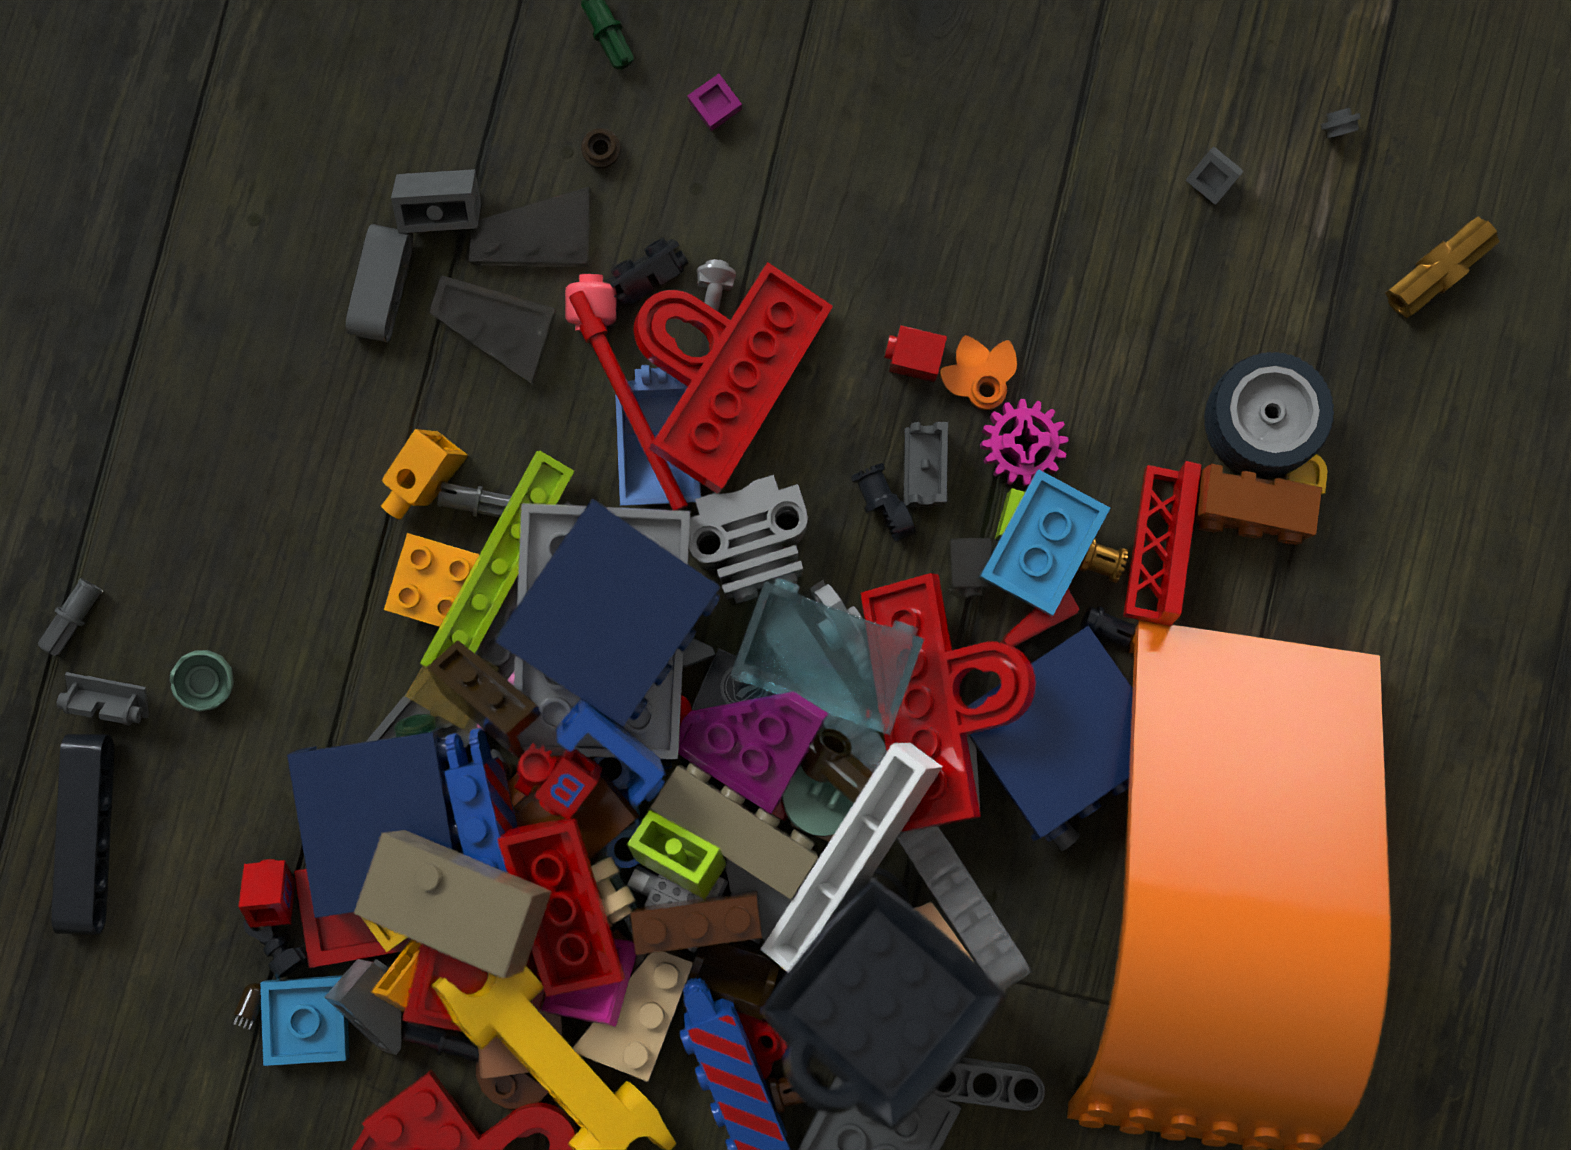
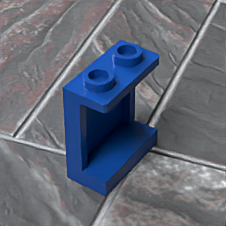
M580 699L557 725V742L571 752L588 732L636 772L627 783L630 801L637 806L643 799L647 801L653 799L664 785V781L661 778L665 773L660 758L620 724Z

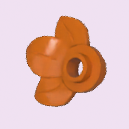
M965 335L962 337L956 350L957 365L942 368L940 375L944 386L952 394L968 397L970 402L979 409L992 410L1001 405L1006 397V382L1015 374L1017 368L1016 353L1009 340L999 343L989 352L980 342ZM982 385H990L993 388L994 394L991 397H984L981 395L979 388Z

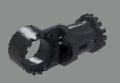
M883 463L871 466V471L866 468V473L861 470L859 473L852 475L851 480L859 485L867 504L864 507L866 514L882 509L883 517L885 516L884 520L888 522L886 524L887 527H892L889 532L890 534L895 533L891 536L897 542L916 534V530L904 502L899 501L897 494H892L883 474L886 468Z

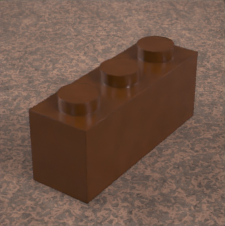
M757 891L708 897L705 900L700 898L635 907L630 912L636 955L762 938L763 933Z

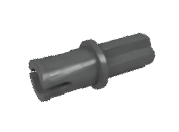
M443 481L440 487L442 492L439 491L437 506L473 512V517L483 514L500 518L512 496L484 491L483 486L480 485L478 489Z
M80 578L63 606L56 607L55 612L57 615L39 640L38 646L51 655H60L77 628L85 625L83 619L103 590L91 582Z

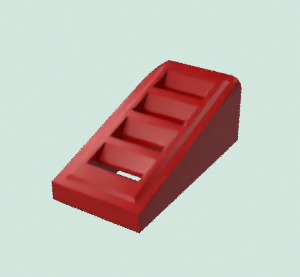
M1069 589L1066 590L1053 616H1049L1034 608L1003 637L1000 643L1014 647L1079 613L1080 609Z

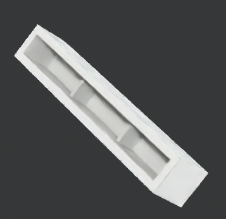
M911 743L892 744L762 946L761 950L789 972L820 932L866 886L942 769L940 764Z

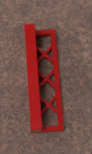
M1185 461L1179 471L1150 465L1146 466L1123 617L1172 626L1181 615L1201 464ZM1153 479L1175 483L1173 496L1161 502L1152 490ZM1151 502L1154 508L1149 511V506ZM1170 504H1172V505H1171V512H1169L1168 509L1166 508V507L1169 506ZM1159 512L1169 526L1168 532L1156 539L1147 527V520ZM1145 538L1149 542V545L1144 547ZM1164 541H1166L1165 549L1161 545ZM1152 549L1155 550L1163 561V569L1153 576L1149 574L1141 563L1142 556ZM1140 575L1144 582L1138 585ZM1159 578H1161L1160 587L1155 582ZM1147 586L1158 599L1157 611L1135 607L1137 593Z

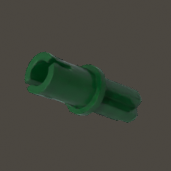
M582 0L581 7L584 9L594 29L593 37L595 41H600L612 67L620 70L627 68L628 65L633 63L634 58L621 33V22L614 19L605 0Z

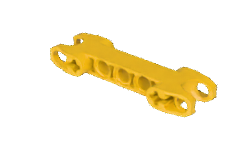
M526 965L523 972L504 979L488 972L486 983L482 989L474 994L460 992L456 986L441 977L432 985L448 1010L452 1021L478 1048L483 1050L497 1037L580 1126L581 1129L568 1142L572 1150H626L630 1142L638 1137L645 1136L662 1150H671L677 1144L662 1121L658 1110L633 1084L626 1081L613 1093L530 1003L544 988Z

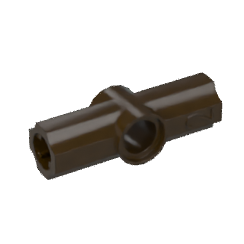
M821 727L801 763L802 769L815 781L831 783L854 804L874 773L851 753L852 745L843 733L833 728L824 729Z

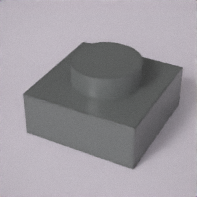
M1213 146L1187 177L1186 181L1216 205L1244 171Z

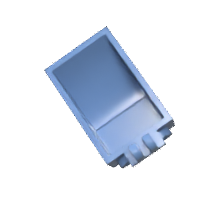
M641 365V369H635V380L628 381L656 438L688 386L659 367L650 368V365ZM615 393L620 506L669 503ZM668 462L686 501L696 502L695 499L701 497V483Z

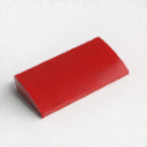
M577 819L548 821L507 830L497 839L507 873L551 891L531 948L546 997L623 981L625 975Z

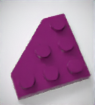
M794 691L693 710L685 716L679 727L678 754L772 814L780 803L829 713Z

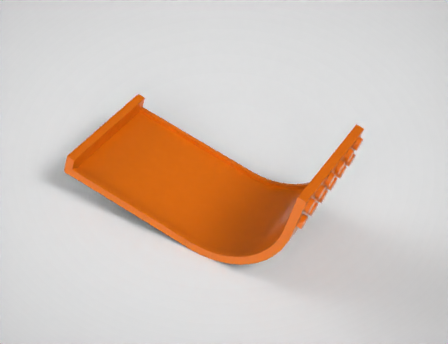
M1139 620L1135 627L1134 635L1130 637L1131 641L1129 644V653L1134 654L1125 891L1117 969L1108 1017L1096 1059L1087 1078L1068 1102L1067 1118L1079 1120L1081 1126L1089 1128H1101L1104 1124L1120 1126V1131L1128 1134H1143L1147 1130L1161 1132V1137L1168 1140H1184L1186 1136L1200 1138L1204 1145L1214 1147L1233 1143L1242 1145L1243 1150H1318L1344 1129L1361 1100L1375 1059L1386 1002L1390 958V907L1380 656L1178 625L1167 626Z

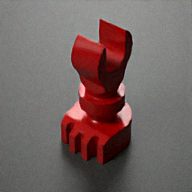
M534 743L520 758L517 765L519 779L514 786V789L527 797L534 786L542 784L547 779L558 760L555 756L553 758L550 757L552 754L551 750L545 752V746L543 745L537 749Z

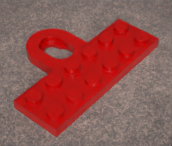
M768 262L731 320L697 297L683 291L666 290L648 298L638 312L634 323V337L637 346L651 363L688 386L650 445L649 450L718 494L723 489L833 306ZM670 319H679L700 330L709 342L708 354L702 357H691L684 354L679 349L675 339L668 334L666 322Z
M929 573L861 592L886 752H888L892 744L911 743L942 766V769L901 832H911L981 817L967 734L1009 725L1024 715L1031 705L1035 693V674L1031 663L1017 648L999 642H984L952 650L939 575ZM974 669H979L986 673L996 672L1001 679L999 692L988 697L981 706L975 709L967 707L960 697L962 678Z
M433 1070L423 1075L362 1122V1125L381 1150H503L515 1138H527L534 1133L544 1134L550 1142L549 1150H572L568 1142L577 1134L574 1122L563 1110L554 1105L539 1102L526 1104L515 1109L480 1135Z

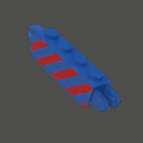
M482 728L470 731L469 744L471 745L470 749L473 757V762L468 763L461 735L459 733L446 736L445 740L450 769L444 771L463 854L507 872L497 839L507 830L518 826L504 765L499 757L492 758L489 743L487 742L488 738Z
M695 977L689 981L687 980V984H684L683 988L687 1013H684L685 1029L680 1031V1036L687 1054L695 1053L700 1066L695 1067V1071L702 1090H711L715 1102L711 1103L710 1106L718 1127L726 1126L730 1136V1138L726 1139L727 1149L790 1150L786 1140L787 1131L780 1114L777 1112L773 1097L734 1003L723 998L714 1001L707 984H705V980L702 981L701 978L697 979Z

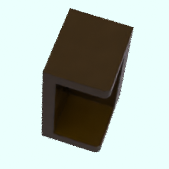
M738 942L699 946L688 981L695 977L697 979L701 978L702 981L705 980V984H707L714 1001L722 998L734 1003L737 1012L762 1020L763 1015L760 1014V1007L764 1006L771 996L780 965L763 951Z

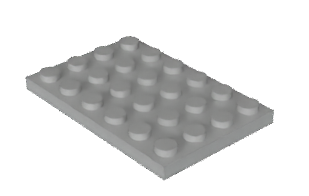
M522 503L517 606L586 506ZM606 507L613 514L688 564L689 511ZM677 649L668 661L672 665L668 676L659 687L653 683L644 696L648 703L643 712L635 721L629 718L625 725L622 726L660 759H678L683 652ZM515 655L514 686L537 704L542 714L517 738L524 752L534 743L537 749L543 745L545 746V752L548 750L552 751L551 756H560L566 748L557 742V725L581 698ZM588 732L574 747L586 757H617Z

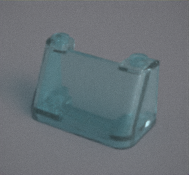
M776 578L774 584L764 582L730 677L775 694L794 691L825 712L890 735L924 641L923 638L916 636L918 628L894 620L892 627L882 626L812 601L798 594L799 585L780 578Z

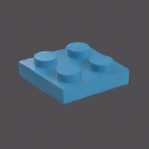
M342 976L265 980L260 982L263 1066L346 1061L349 1059L348 1020L324 998Z

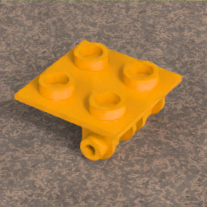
M407 533L384 610L440 627L480 554Z

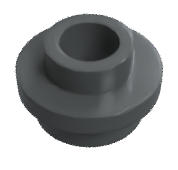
M1349 107L1326 114L1328 122L1320 124L1321 130L1326 129L1327 137L1332 138L1359 130L1358 119H1361L1360 113L1352 115L1351 108Z

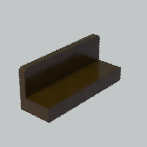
M457 640L428 665L427 669L443 696L519 759L525 752L517 737L542 715L538 705Z

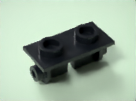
M660 238L644 249L646 255L634 263L631 259H627L611 269L613 276L608 278L606 282L612 287L616 285L620 287L617 290V298L622 306L628 302L632 305L654 290L647 278L649 275L654 274L659 284L663 285L684 272L683 267L688 265L689 262L681 250L677 253L673 252V249L679 246L677 241L670 239L666 242L664 238Z

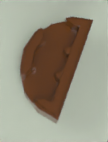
M478 1058L476 1078L482 1092L493 1103L507 1109H517L526 1104L539 1103L548 1094L544 1087L530 1073L482 1079L480 1077Z

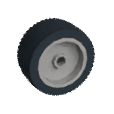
M1279 352L1259 353L1233 365L1213 387L1206 404L1204 416L1207 439L1220 460L1222 459L1226 465L1239 473L1248 471L1256 473V477L1267 478L1292 472L1315 456L1324 445L1330 433L1334 416V404L1332 402L1333 398L1330 395V389H1328L1327 383L1320 376L1319 372L1312 365L1307 364L1308 362L1305 360L1302 361L1301 358L1294 357V355ZM1265 411L1270 413L1273 419L1268 418L1265 414Z

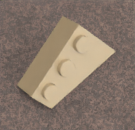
M678 950L649 953L630 976L617 1026L593 1022L572 1049L581 1056L648 1081L695 957Z

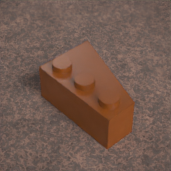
M1210 464L1201 470L1194 523L1199 524V530L1223 532V527L1238 529L1239 536L1247 538H1262L1263 533L1278 535V542L1287 544H1302V539L1316 535L1322 487L1276 478L1275 481L1256 478V473L1242 471L1241 476L1222 473L1223 466Z

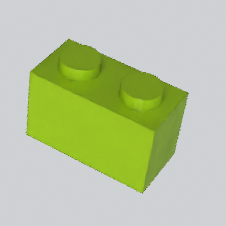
M649 810L627 844L637 862L704 900L726 867V862L720 848L652 810Z

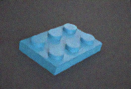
M1038 469L979 578L1045 614L1053 616L1107 516L1110 507Z

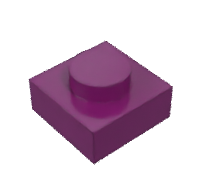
M717 74L687 95L688 102L710 131H713L742 110V103L720 74Z

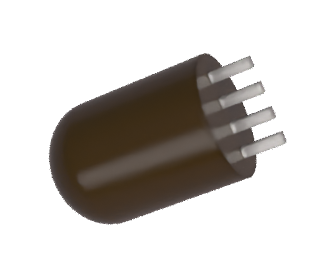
M251 983L244 988L233 1014L236 1017L234 1025H236L238 1018H240L238 1026H241L242 1021L245 1020L246 1022L243 1027L245 1028L249 1021L251 1022L249 1030L253 1023H257L261 1014V985L259 983Z

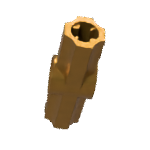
M1480 217L1471 220L1456 232L1447 242H1441L1415 264L1417 266L1385 293L1388 298V304L1396 313L1406 318L1418 312L1438 293L1442 294L1470 271L1469 267L1500 242L1497 230L1489 221L1482 220Z

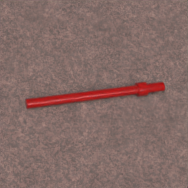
M584 291L573 293L569 299L581 322L579 329L586 343L592 344L672 510L681 511L688 507V503L668 462L649 450L655 436L606 338L608 331L601 317L595 316Z

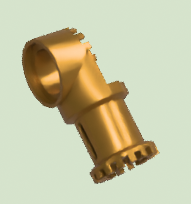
M1094 538L1078 570L1085 572L1088 569L1108 576L1109 581L1117 583L1122 575L1121 571H1124V567H1121V565H1126L1128 550L1124 548L1115 550L1097 544Z

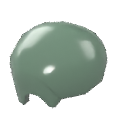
M196 650L185 654L179 659L170 674L173 696L183 707L198 712L215 709L223 704L230 696L234 685L232 667L223 656L210 650Z

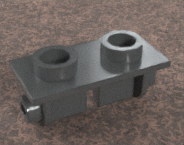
M66 672L65 679L68 692H61L57 699V708L63 709L65 714H76L92 718L95 711L101 709L99 712L100 719L123 723L127 726H130L133 722L139 723L142 717H149L146 687Z

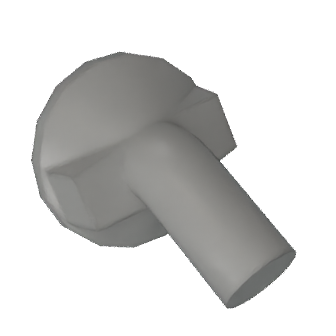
M715 259L708 260L704 265L697 268L698 286L707 288L704 303L716 311H719L722 291H731L734 279L736 278V271L729 267L727 262Z

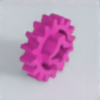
M1020 399L1017 409H1014L1007 402L1002 407L1003 416L995 411L991 414L990 419L995 426H984L982 433L989 436L990 439L982 441L980 449L990 450V454L984 459V463L991 464L995 462L997 465L993 473L995 477L1005 472L1008 474L1007 484L1011 485L1019 477L1023 487H1028L1031 477L1034 476L1038 469L1043 472L1046 470L1051 474L1056 473L1059 468L1054 460L1063 461L1066 458L1067 454L1060 450L1059 447L1068 442V437L1058 435V432L1065 424L1064 422H1052L1051 418L1054 416V409L1044 414L1040 412V401H1037L1032 408H1027L1025 399ZM1014 419V430L1011 434L999 436L1001 428L1007 422ZM1033 420L1038 422L1046 432H1041L1033 425ZM1022 432L1025 435V440L1033 443L1026 451V454L1023 451L1022 445L1015 444ZM1049 450L1044 462L1034 467L1035 454ZM1002 454L1009 455L1015 461L1016 466L1007 462Z

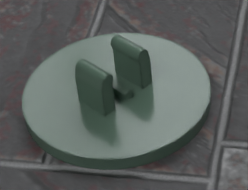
M801 765L782 797L783 807L790 821L801 831L814 836L834 835L854 805L831 783H821L810 778L803 771Z

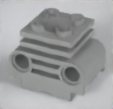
M774 475L755 480L737 492L726 494L713 493L695 499L700 515L690 518L688 548L696 564L701 568L717 570L721 583L725 584L722 585L726 599L735 598L736 603H742L757 598V590L773 585L775 591H780L797 585V577L803 575V566L801 561H798V550L795 544L799 543L805 536L808 521L807 510L798 484L778 490ZM783 515H790L797 520L798 525L791 530H783L777 526L776 521ZM707 539H715L721 543L719 550L712 555L703 554L699 550L701 544Z

